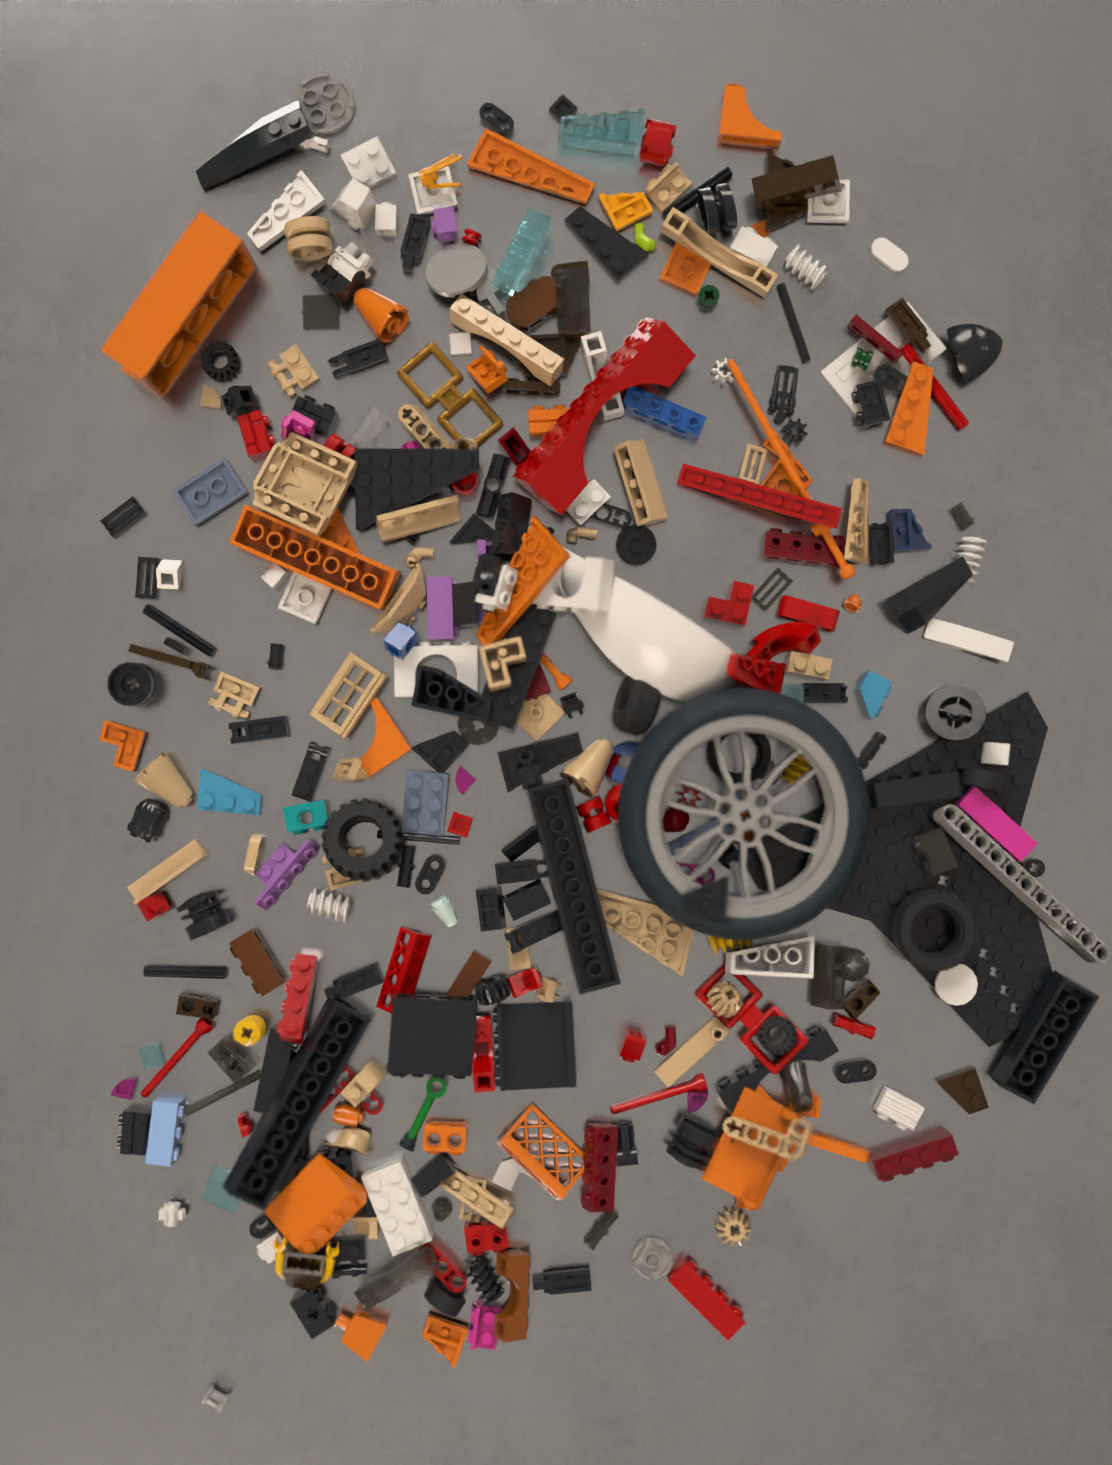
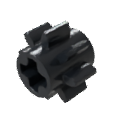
M790 418L788 420L789 426L784 425L782 427L786 431L783 438H788L790 444L796 440L800 444L802 442L801 436L807 437L808 435L807 432H804L807 424L803 425L800 422V418L795 422ZM794 427L797 428L798 433L796 435L793 434L792 429Z

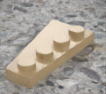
M858 478L853 479L851 486V502L844 559L859 564H868L869 481Z

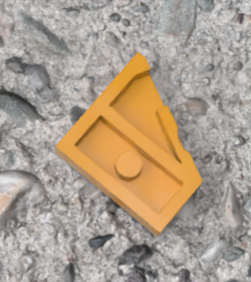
M644 192L633 194L617 193V195L600 193L598 195L616 232L653 213V209Z

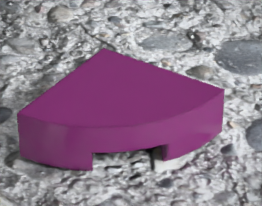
M460 766L456 773L455 782L458 791L463 795L476 779Z
M128 1078L118 1083L112 1090L111 1096L132 1100L137 1078Z
M708 1090L701 1093L700 1091L687 1092L688 1113L696 1112L705 1104L708 1098Z

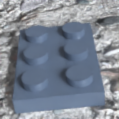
M225 457L172 490L195 526H198L248 494Z
M417 770L406 771L402 832L443 836L449 773Z

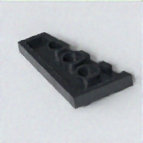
M577 731L497 753L507 792H510L522 785L518 772V766L522 765V763L517 758V752L521 753L523 759H527L529 757L528 749H532V762L538 761L540 772L544 774L557 765H561L581 754L583 749Z

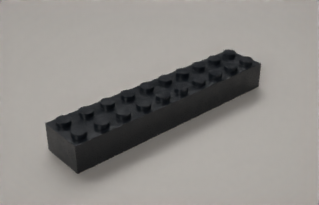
M567 778L526 789L577 991L581 995L621 984L569 780Z
M328 996L303 1044H301L222 1186L229 1195L263 1211L266 1210L371 1019Z

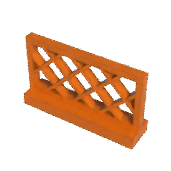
M533 1104L524 1111L505 1135L496 1142L557 1201L564 1199L569 1189L584 1172V1165L580 1169H573L572 1156H579L583 1160V1152ZM531 1111L537 1116L538 1125H527V1116ZM543 1127H549L553 1131V1140H542ZM524 1128V1141H516L511 1134L515 1129ZM527 1128H538L539 1140L528 1141ZM553 1142L554 1155H543V1143ZM557 1142H565L568 1145V1154L558 1155ZM528 1143H539V1156H532L529 1153ZM554 1157L555 1170H547L544 1167L543 1158ZM558 1157H568L569 1169L558 1170ZM559 1172H569L570 1181L565 1187L559 1182Z

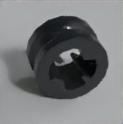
M1032 858L1025 862L1024 869L1030 875L1037 878L1045 872V865L1041 860ZM1033 862L1039 865L1037 873L1030 871Z

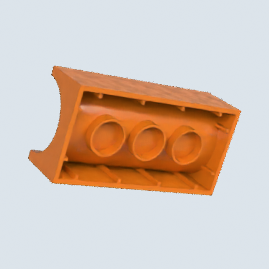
M199 211L100 350L122 366L120 369L163 399L257 267L243 240L202 211Z

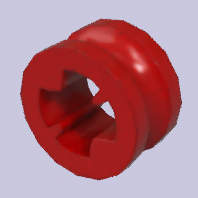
M465 229V236H462L461 240L466 244L478 247V240L482 238V235L474 230Z

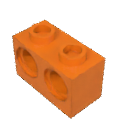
M426 1121L424 1125L423 1150L428 1151L429 1154H440V1151L449 1152L448 1154L452 1156H459L461 1153H465L468 1123ZM437 1134L440 1137V1141L433 1143L429 1136ZM458 1135L461 1138V1142L453 1144L450 1141V1137Z

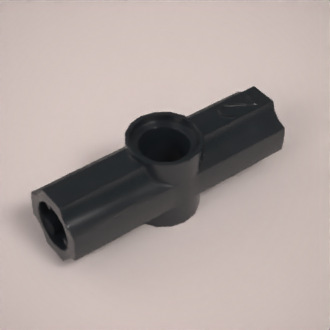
M493 453L476 514L493 519L500 494L503 490L510 458ZM490 482H497L499 484L498 489L495 491H491L487 487Z

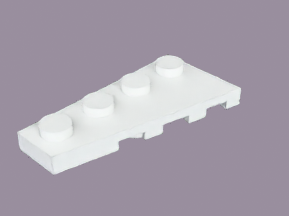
M302 170L298 172L297 178L293 183H289L286 186L282 196L279 199H275L271 204L270 210L266 214L264 213L247 232V235L260 252L285 234L284 225L286 222L299 217H307L326 204L324 198Z

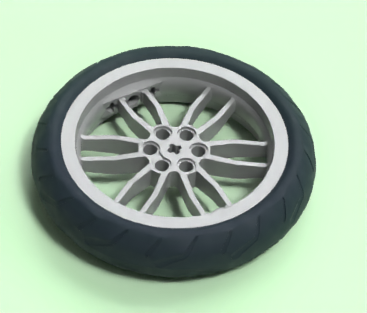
M727 689L699 696L669 713L644 737L634 753L623 779L618 804V826L624 855L632 874L644 893L665 914L689 929L709 936L731 940H760L784 934L803 926L820 915L840 896L857 871L866 846L870 824V803L864 775L855 754L844 736L824 716L808 705L790 696L763 689ZM746 732L774 737L793 748L786 757L770 770L754 790L750 788V758L745 738ZM731 733L738 734L742 756L741 782L733 783L725 765L720 736ZM711 739L714 740L718 766L728 789L724 796H720L696 782L677 776L682 761L693 750ZM800 754L811 766L810 769L788 787L770 795L767 789L779 772ZM816 774L825 802V811L820 824L797 816L772 813V805L794 793ZM680 782L694 787L714 799L712 808L690 807L673 802L670 798L675 783L678 784ZM743 788L745 791L744 797L736 799L735 792ZM759 795H763L765 798V802L761 806L755 804V799ZM724 802L728 803L729 810L726 813H720L719 806ZM667 805L689 813L717 817L715 825L692 838L675 855L671 854L662 825ZM746 810L749 815L741 820L740 812H745ZM767 816L769 823L761 827L759 824L760 818ZM777 821L801 823L814 827L817 831L812 846L808 847L791 841L774 831ZM731 823L733 831L729 834H724L723 827ZM747 830H752V839L745 841L743 834ZM716 834L722 837L711 855L691 874L687 875L677 864L678 860L699 843ZM764 834H769L791 847L810 853L803 871L778 889L774 888L771 866L760 840ZM733 840H737L738 870L743 896L728 895L726 918L682 915L683 894L702 886L695 881L696 878L717 861ZM755 846L763 864L768 892L750 896L746 873L747 847Z

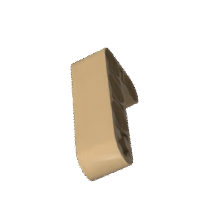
M407 404L399 409L398 415L400 420L425 449H435L434 442L436 440L441 444L440 449H462V444L465 441L469 444V449H477L475 440L469 437L458 438L451 444L420 407ZM409 410H412V411H413V412L411 413V416H412L413 418H409V417H408V416L410 415ZM423 424H425L427 427V433L425 435H423L420 431L421 426Z
M728 1117L723 1123V1129L727 1135L793 1160L801 1159L805 1156L813 1133V1125L807 1119H795L792 1121L787 1135L741 1117ZM801 1122L806 1126V1131L803 1135L797 1131V1126ZM732 1123H736V1126L744 1128V1130H734L731 1127ZM753 1128H756L759 1132V1137L756 1140H753L750 1135ZM773 1136L779 1139V1145L776 1148L772 1147L770 1143ZM794 1143L799 1146V1153L796 1156L790 1151L791 1145Z

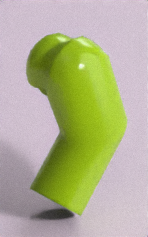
M635 224L636 245L644 251L655 250V240H651V238L645 235V224Z

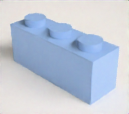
M157 1097L153 1100L145 1164L171 1167L175 1161H178L180 1148H177V1142L182 1136V1127H179L180 1119H183L185 1113V1106H182L183 1100Z

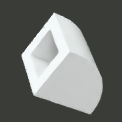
M161 560L156 568L157 588L179 589L182 580L183 561Z
M272 562L260 578L277 591L289 577V574L279 565Z
M983 742L981 763L1008 765L1010 744Z

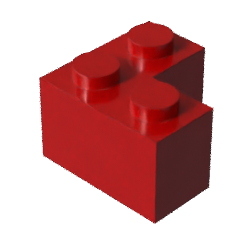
M733 581L728 600L709 596L702 619L739 628L745 627L755 585Z

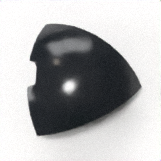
M961 324L947 328L950 347L957 358L956 364L966 383L982 375L998 358L1003 340L990 328L977 324Z

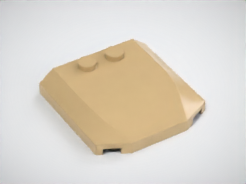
M291 432L288 434V438L281 443H276L272 447L254 480L253 489L255 494L253 505L319 537L327 529L354 478L357 462Z

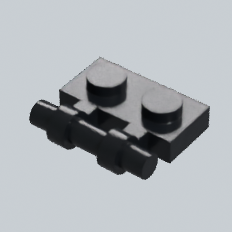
M365 1237L329 1240L330 1248H336L337 1242H339V1253L334 1257L336 1260L331 1276L333 1279H339L340 1276L352 1275V1277H359V1275L367 1274V1266H359L358 1260H366L367 1258ZM326 1243V1244L323 1246V1256L328 1257V1255H327V1253H326V1248H327V1243ZM351 1261V1267H340V1262Z

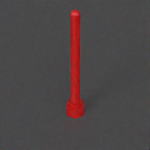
M199 1018L196 1022L195 1031L141 1091L142 1097H148L200 1036L208 1034L214 1028V1024L208 1018Z
M704 1074L695 1076L696 1078L692 1079L693 1082L612 1106L610 1112L618 1114L693 1090L696 1092L700 1091V1093L707 1091L708 1087Z

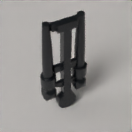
M777 365L772 396H770L769 401L771 405L768 411L775 413L777 407L780 408L779 412L775 415V420L779 423L785 421L786 415L793 416L795 411L799 368L793 366ZM784 370L783 390L778 391L780 371ZM794 372L791 392L788 393L789 374ZM778 396H781V403H778ZM786 397H790V399H788V403H787V405H786V404H785Z

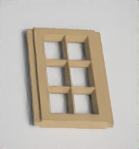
M350 652L310 712V715L346 739L387 676ZM357 665L363 670L353 683L347 677L354 666ZM368 672L374 677L367 688L363 690L357 685L365 673ZM346 683L351 688L343 700L340 701L334 696L342 684ZM356 690L362 695L352 709L345 703L353 691ZM334 701L339 706L329 719L323 713L330 702ZM342 708L350 713L340 727L334 720Z

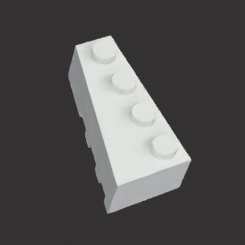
M815 936L727 952L725 974L813 978Z

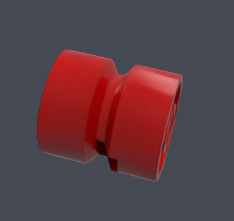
M336 433L330 435L323 444L324 447L355 460V447L350 443L345 444V440Z
M476 472L452 484L454 492L458 496L469 498L477 492L479 481Z
M600 796L576 806L579 816L585 819L583 825L587 833L612 823L608 813L603 811L604 804ZM594 809L597 814L591 816L589 811Z

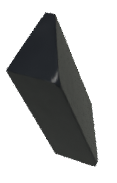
M535 826L530 827L502 849L501 852L509 861L513 862L539 842Z

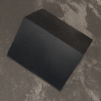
M473 581L452 584L453 626L479 627L477 602H475L477 589Z

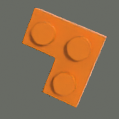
M105 720L99 740L119 746L113 766L135 772L147 732Z

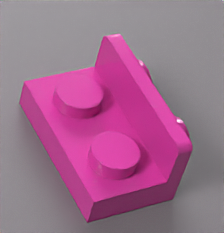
M292 410L289 416L286 415L281 423L282 441L288 438V434L291 432L313 442L315 441V421Z
M477 1302L476 1309L471 1310L470 1322H474L473 1330L468 1332L467 1343H471L470 1350L475 1351V1347L496 1350L497 1338L494 1337L495 1315L501 1312L502 1305L490 1304L484 1307L482 1306L483 1303Z

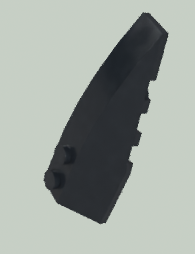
M295 101L261 118L195 172L202 189L206 190L303 143L307 139L313 138L314 135L299 101Z

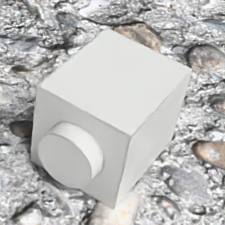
M390 202L376 204L375 231L377 236H397V205H393Z
M279 1229L266 1236L256 1246L259 1257L262 1260H266L268 1264L275 1260V1253H277L273 1249L275 1238L278 1236V1242L283 1243L285 1237ZM289 1241L283 1252L290 1249L292 1244Z

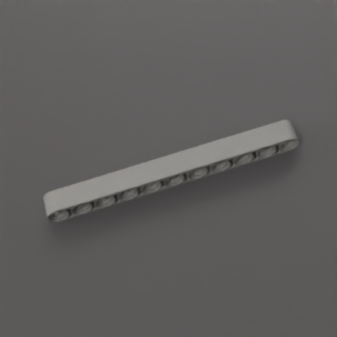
M949 804L935 809L934 820L1089 963H1106L1111 959L1112 952L1109 946L957 806ZM945 811L949 814L948 819L945 817ZM960 825H962L964 828L963 833L960 830ZM976 838H977L978 841H979V846H978V847L976 846V843H975ZM991 852H992L993 855H994V860H993V861H992V859H991ZM1006 867L1009 868V874L1006 873ZM1021 881L1024 882V888L1021 887ZM1037 895L1039 896V902L1036 900Z

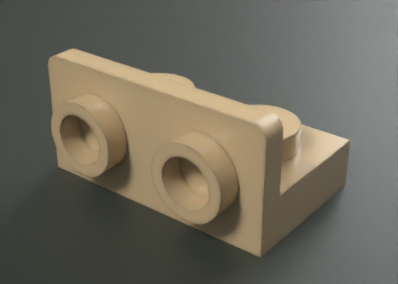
M677 162L672 165L668 164L661 171L662 175L657 179L653 178L646 185L645 196L661 213L692 186V182L679 169Z

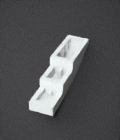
M933 618L927 623L923 638L1003 662H1008L1014 644L1012 641Z

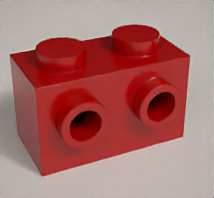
M490 1220L479 1221V1223H465L464 1233L467 1254L472 1253L474 1256L485 1254V1251L493 1250L494 1253H499L509 1248L510 1241L507 1224L505 1228L501 1229Z

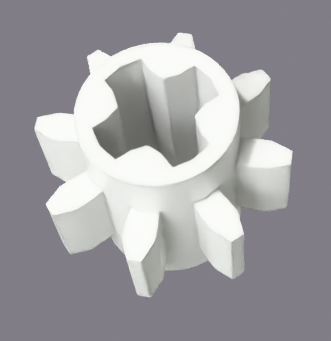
M727 358L721 363L717 360L715 365L718 368H712L711 370L712 373H716L714 381L719 380L722 385L727 380L732 383L733 377L731 375L733 374L728 367ZM722 368L726 369V375H723Z
M166 1202L164 1207H161L159 1210V1220H163L164 1226H178L180 1221H183V1218H185V1208H180V1202Z

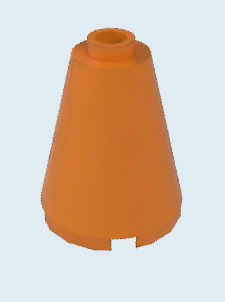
M367 287L358 289L354 294L355 306L382 342H391L394 340L392 336L396 333L400 335L406 328L410 319V315L407 312L410 311L405 306Z

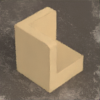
M363 1212L358 1215L356 1213L352 1217L354 1234H369V1239L378 1238L380 1223L376 1215L368 1217L367 1212Z

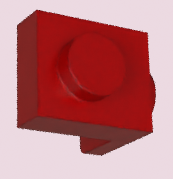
M161 891L137 903L147 922L170 910L168 900L162 895Z
M535 968L526 969L506 978L513 998L542 987L541 975Z

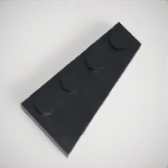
M581 206L564 219L568 227L617 283L649 257L648 253Z

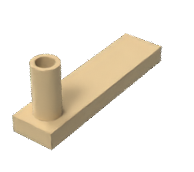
M714 1016L660 1064L654 1072L669 1087L730 1032L729 1029Z
M456 1169L454 1175L439 1185L501 1229L505 1228L509 1219L515 1215V1208L512 1205L506 1204Z

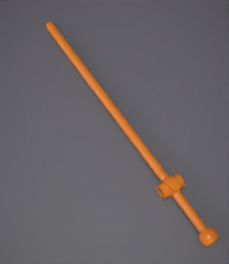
M729 359L727 362L728 367L801 497L811 499L736 362L733 359ZM817 523L812 524L810 528L815 537L820 534L824 537L839 564L841 578L847 580L856 575L855 567L848 564L844 559L842 552L830 533L829 529L831 527Z

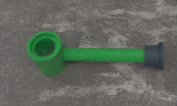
M432 1075L429 1077L426 1084L428 1095L408 1135H405L403 1141L399 1142L402 1148L411 1152L415 1150L414 1145L417 1141L415 1138L435 1098H441L446 1093L448 1087L446 1076L444 1078H434ZM434 1081H438L442 1084L443 1088L435 1090L431 1084Z

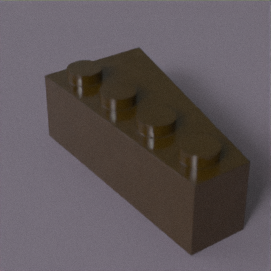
M834 155L751 178L758 208L762 209L842 192Z

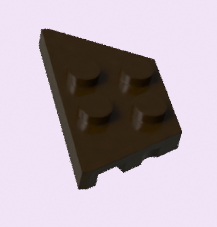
M767 151L766 174L796 166L785 158L783 160L773 155L774 152ZM808 199L779 204L766 209L765 232L776 229L807 214Z
M583 332L527 336L562 357L564 363L563 372L560 376H567L581 344V336L584 334ZM512 354L526 379L537 378Z

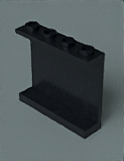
M392 993L388 1063H386L387 1073L396 1077L403 1076V1074H411L413 1077L432 1075L434 1078H444L445 1075L456 1079H465L466 1076H471L477 1013L476 998Z
M572 1002L497 1005L496 1010H492L493 1023H497V1031H493L494 1044H498V1053H494L495 1066L499 1065V1074H495L496 1087H500V1091L577 1087Z

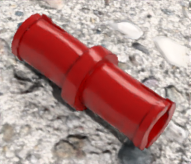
M836 1013L832 1020V1026L847 1030L849 1034H858L870 1040L874 1038L876 1027L861 1023L859 1019H850Z

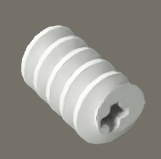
M798 244L785 259V268L789 269L793 266L791 273L794 275L799 272V280L806 277L804 284L807 285L812 282L811 289L814 290L824 280L829 271L824 273L825 265L818 268L819 260L812 263V254L806 258L807 250L799 253L800 245Z
M962 537L960 541L964 545L958 547L961 553H957L956 558L959 559L963 556L973 575H978V572L973 570L976 567H981L976 562V560L983 559L978 552H985L986 549L981 547V544H988V542L978 537ZM970 577L967 582L975 583L976 581Z
M315 887L309 895L305 912L309 908H311V914H315L319 910V916L321 917L327 912L328 919L335 914L336 921H339L343 916V923H346L351 903L348 896L342 901L341 894L336 899L333 898V892L328 897L325 896V890L317 894V888Z

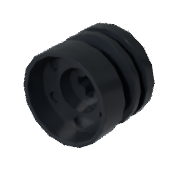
M126 662L119 664L111 671L107 687L110 696L121 705L139 706L148 703L155 696L158 689V680L155 672L149 666L143 663ZM136 680V683L139 684V687L134 688V686L131 684V681Z
M217 890L193 896L176 908L178 913L185 910L189 913L181 917V921L192 919L193 923L185 928L190 941L231 923L226 910L217 912L215 910V907L220 905L222 900L220 899L213 903L211 901V898L219 895Z
M681 1117L675 1131L682 1139L671 1137L670 1141L675 1146L668 1145L666 1152L687 1167L705 1171L708 1165L703 1160L710 1161L711 1156L704 1150L715 1151L721 1137L704 1125Z

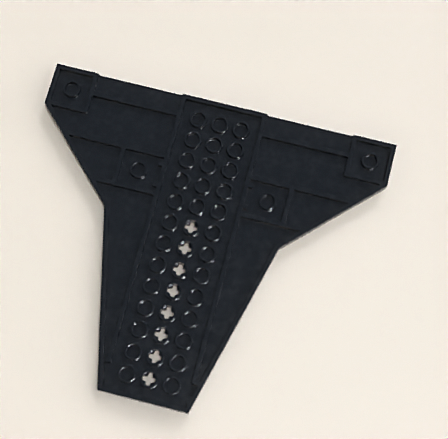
M1028 691L987 713L982 728L971 738L961 741L942 738L865 781L870 803V824L866 846L858 869L850 883L840 896L827 907V909L871 921L896 948L891 930L893 916L897 911V907L906 897L925 889H937L958 895L972 910L976 920V930L979 933L978 939L974 943L975 946L972 948L973 951L961 963L974 972L978 986L976 994L966 1004L948 1005L989 1048L1019 1031L1053 974L1038 917L934 820L933 815L936 808L949 804L954 805L960 797L876 809L873 804L870 784L876 783L877 778L888 777L889 781L897 780V775L909 774L910 778L918 777V772L930 771V775L939 774V769L951 768V772L958 771L962 796L970 787L961 783L964 767L992 771L1004 775L1001 792L979 790L1021 827L1048 726ZM983 742L1010 744L1008 765L981 763ZM825 804L800 818L820 824L825 811ZM945 811V817L948 819L949 814ZM790 822L776 830L777 833L787 839L808 847L812 846L817 831L814 827ZM960 825V830L963 833L964 828L962 825ZM769 834L760 839L771 866L775 889L787 884L803 871L810 854L809 852L791 847ZM976 838L975 843H976V846L978 847V846H979V841H978V839ZM755 846L754 848L747 847L746 869L756 887L768 891L763 864ZM991 852V859H992V861H993V860H994V855H993V853ZM1016 861L1024 868L1023 862ZM1006 867V873H1007V874H1009V868H1008V867ZM941 875L948 877L946 886L938 884ZM1021 881V887H1022V888H1024V882H1023V881ZM935 906L925 909L914 922V940L919 948L925 952L934 953L942 951L951 943L954 937L955 925L953 918L942 907ZM982 948L989 951L986 959L979 957ZM910 963L935 990L934 982L938 971L925 970ZM991 967L999 969L997 977L989 975ZM1002 985L1009 987L1007 995L999 993L1002 990ZM1011 1004L1019 1005L1018 1013L1010 1012V1009H1012Z

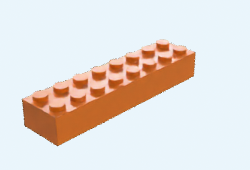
M244 504L229 541L232 545L380 610H385L401 574V571L322 536L318 537Z

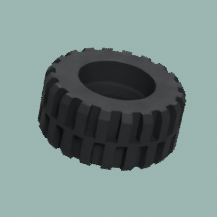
M364 798L362 801L357 799L350 800L351 804L348 805L345 803L339 805L341 809L337 812L333 810L330 814L331 819L326 820L324 824L325 831H322L321 835L323 839L322 849L328 862L340 875L345 878L348 877L353 881L362 880L363 882H370L372 878L377 880L381 878L382 874L390 873L392 871L390 868L398 864L399 855H402L404 850L402 847L404 843L403 830L396 816L387 806H382L380 802H371L369 799ZM369 822L375 824L381 830L383 837L379 850L372 856L364 859H356L350 856L344 847V838L347 832L359 823Z

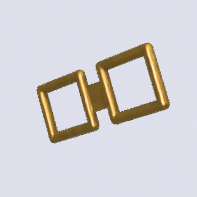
M430 342L398 369L397 375L426 408H430L437 401L445 407L446 410L438 416L437 421L454 441L462 438V436L447 419L471 399L478 404L493 422L492 425L474 439L477 448L503 426L502 419L474 388L469 389L464 395L455 388V385L463 379V375L434 342ZM432 352L453 377L428 398L407 373ZM466 441L463 442L462 449H469V444Z

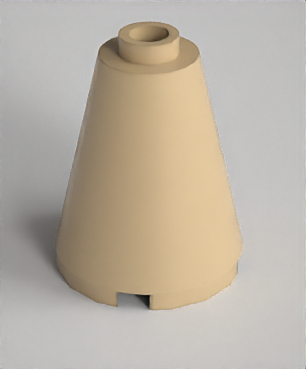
M604 738L602 740L597 739L568 764L560 775L563 779L568 778L570 786L573 783L578 787L577 791L593 798L599 790L613 756V744Z
M162 751L156 760H152L134 779L137 784L177 808L181 805L186 807L193 799L190 797L193 792L165 751Z

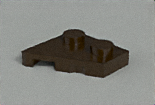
M975 1067L936 1079V1082L969 1115L989 1108Z

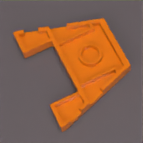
M774 430L807 490L812 484L813 479ZM767 438L766 441L763 443L762 447L768 449V451H770L778 457L771 442ZM779 458L760 485L800 496Z

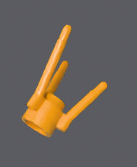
M452 154L430 167L418 171L423 188L428 186L429 190H433L436 188L459 187L461 185L459 182L435 184V181H438L436 171L461 160L463 156L459 155L456 157V154Z

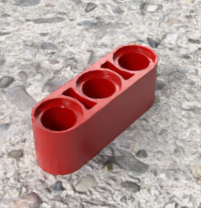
M782 595L777 616L795 622L817 625L819 629L835 632L840 615L839 610L787 595Z
M434 1239L419 1246L418 1257L449 1290L454 1293L462 1292L466 1287L468 1278L465 1270ZM429 1246L433 1249L434 1252L432 1254H426L424 1253L423 1248ZM441 1261L446 1262L448 1268L441 1269L437 1264ZM460 1277L462 1278L463 1282L461 1284H455L452 1281V1278Z

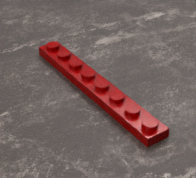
M684 463L678 479V484L835 529L838 527L843 508Z

